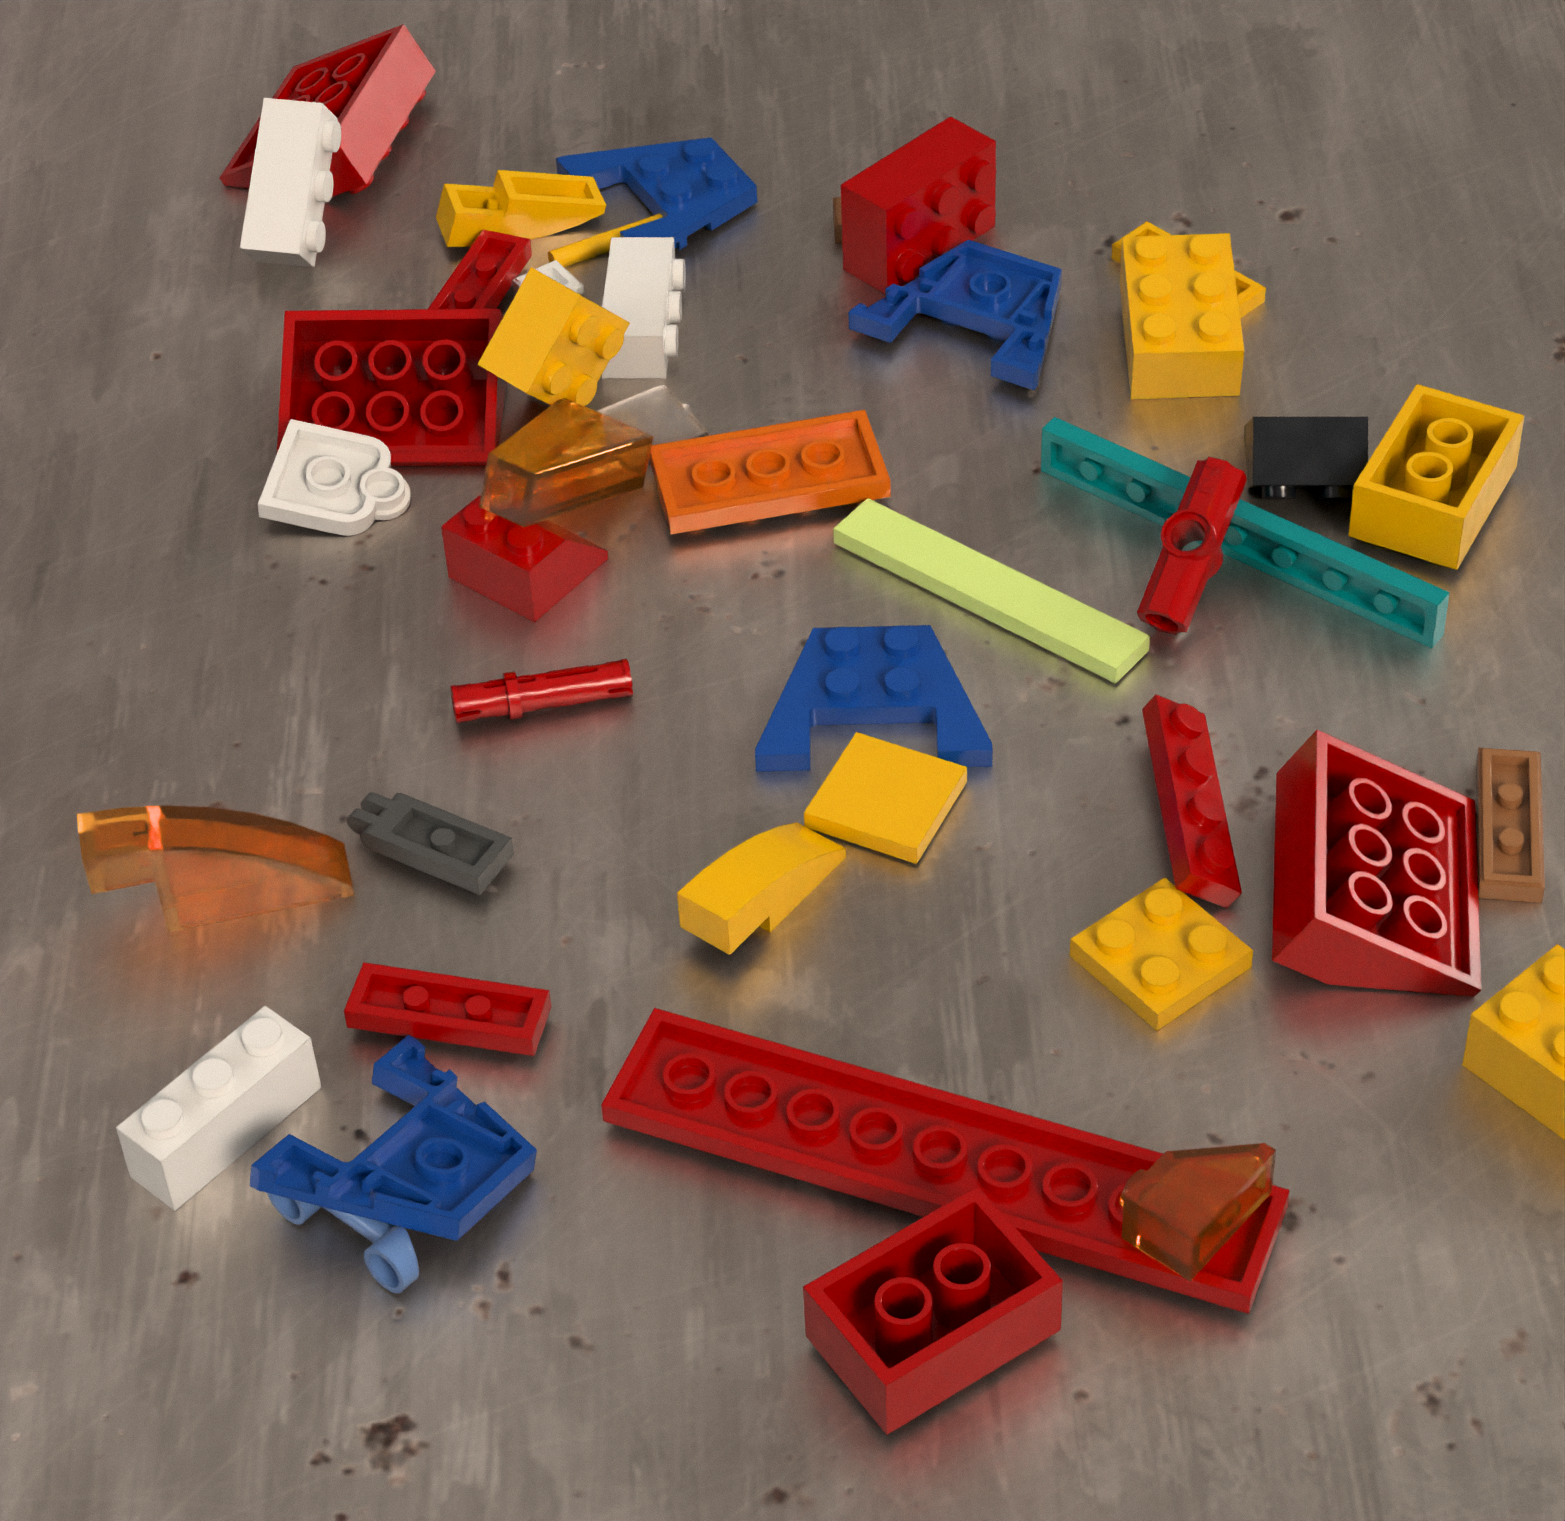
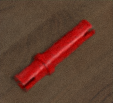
M627 659L532 675L516 676L515 671L503 673L502 679L450 686L456 724L509 715L510 720L520 719L524 712L589 703L609 698L633 696L632 677Z

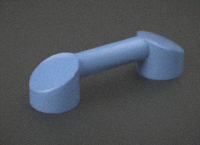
M267 1193L277 1211L288 1221L297 1225L303 1224L321 1208V1206ZM322 1207L373 1243L364 1251V1261L372 1276L385 1289L398 1294L403 1292L418 1278L419 1266L410 1236L404 1227Z

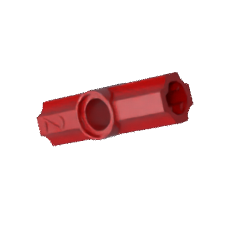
M1208 457L1206 460H1197L1177 512L1167 518L1162 526L1161 540L1163 548L1137 610L1140 621L1149 624L1160 632L1177 635L1180 632L1187 633L1207 580L1215 575L1222 566L1224 555L1221 545L1247 482L1243 470L1232 466L1226 460ZM1203 541L1196 549L1182 551L1191 542Z

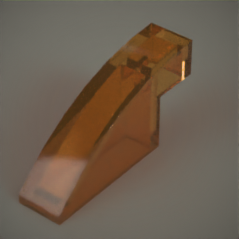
M173 805L124 807L77 814L82 861L91 894L156 882L168 932L354 896L345 844L333 837L293 822L229 809Z

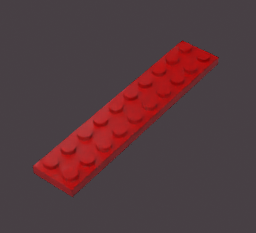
M657 1008L653 1009L601 1104L604 1122L922 1217L978 1186L1036 1251L1247 1314L1250 1313L1289 1202V1189Z

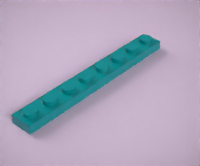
M1056 417L1051 419L1042 428V472L1160 526H1163L1167 518L1177 512L1191 477ZM1239 499L1221 545L1224 555L1431 649L1444 636L1450 592Z

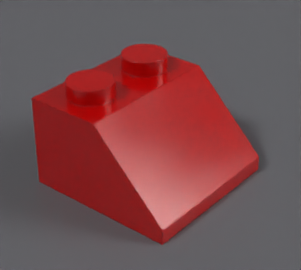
M480 495L441 526L448 577L534 623L608 560V551L523 507Z

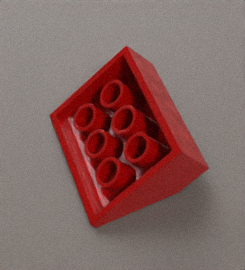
M402 24L293 66L272 98L323 103L337 117L341 126V143L339 150L336 153H332L330 172L333 175L334 182L332 196L347 191L350 194H356L373 182L374 171L380 161L386 158L392 151L391 144L398 132L409 123V114L414 106L425 97V88L436 71L406 26ZM261 115L219 177L225 186L249 189Z
M501 309L285 311L277 452L290 419L377 438L388 447L391 454V466H496L507 382L477 364L503 319Z
M1316 730L1276 773L1272 961L1327 985L1468 997L1476 996L1481 991L1475 800L1320 730Z

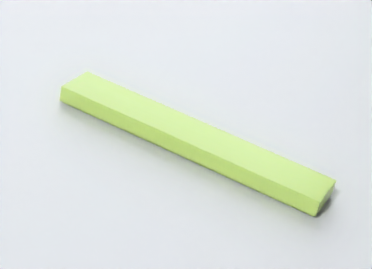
M869 498L833 528L834 544L1115 684L1149 651L1150 635Z

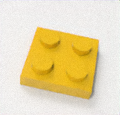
M1164 877L1070 939L1069 956L1153 1029L1158 1031L1252 967L1253 950L1185 893L1177 890L1175 885Z

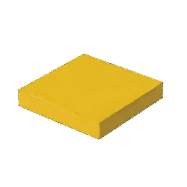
M856 732L804 811V826L811 830L917 864L966 785L967 767Z

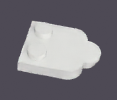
M290 419L260 496L258 512L260 518L337 535L353 536L368 530L375 520H390L403 514L409 507L411 493L410 487L402 475L391 468L390 451L381 440L371 436Z

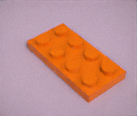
M865 410L648 446L650 465L670 535L852 503H862L867 498L876 500L891 497L890 477Z

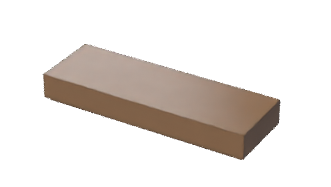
M1478 748L1476 760L1479 899L1542 903L1545 879L1541 752Z

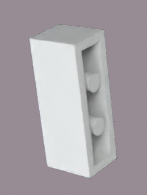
M273 98L263 99L240 249L255 262L314 268L317 252H322L324 248L326 229L322 222L324 204L331 200L334 182L333 175L330 172L332 153H336L340 147L341 126L337 117L323 103Z
M611 237L602 307L630 322V325L624 334V341L620 351L608 362L602 373V379H666L668 358L678 356V325L672 323H681L682 295L681 291L676 290H685L686 270L685 259L675 258L674 237Z
M267 1006L261 1008L116 1127L130 1177L172 1210L176 1211L322 1088L311 1038Z

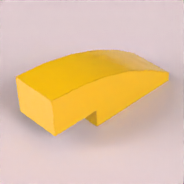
M497 170L493 187L444 183L436 220L447 247H471L483 229L529 238L530 240L561 232L603 215L606 203L594 177Z
M798 822L777 826L755 835L727 851L677 892L680 927L731 955L758 927L771 933L846 858V848Z

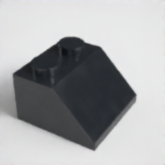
M1252 417L1244 426L1248 489H1262V499H1296V489H1319V499H1352L1354 483L1368 463V417Z

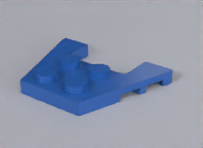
M711 137L566 155L556 158L557 174L594 177L599 189L621 182L626 183L654 215L660 213L663 218L620 231V237H674L675 248L679 250L687 246V237L705 225L707 229L714 230L758 202L757 185Z
M967 240L919 268V277L903 287L892 284L885 288V297L868 308L863 303L853 307L848 312L849 329L891 343L915 314L922 313L938 318L948 325H959L987 334L991 339L1005 341L991 358V376L1035 390L1039 383L1061 290L1062 269Z
M931 625L826 627L812 629L755 748L756 772L811 771V728L816 725L933 723L936 725L937 758L966 767H992L993 748L987 732Z
M407 1035L374 1063L372 1084L415 1107L350 1162H342L288 1134L251 1165L250 1187L281 1197L458 1241L534 1170L537 1149L485 1101L477 1105L474 1104L457 1088L458 1077L450 1069L447 1072L436 1069L425 1058L426 1047L416 1038Z

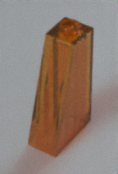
M567 398L559 399L488 454L479 507L522 527H527L643 488L654 436Z

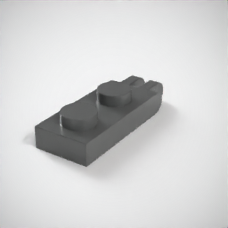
M371 792L362 800V809L356 808L347 817L348 826L360 835L361 842L368 849L478 895L483 893L514 855L511 837L403 793H396L392 799Z

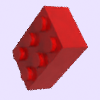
M950 116L842 183L840 186L843 270L885 294V288L892 284L899 286L907 284L919 276V268L967 240L973 241L993 228L996 218V141Z
M976 1186L803 1286L805 1334L871 1417L888 1435L1061 1330L1063 1280L986 1194Z

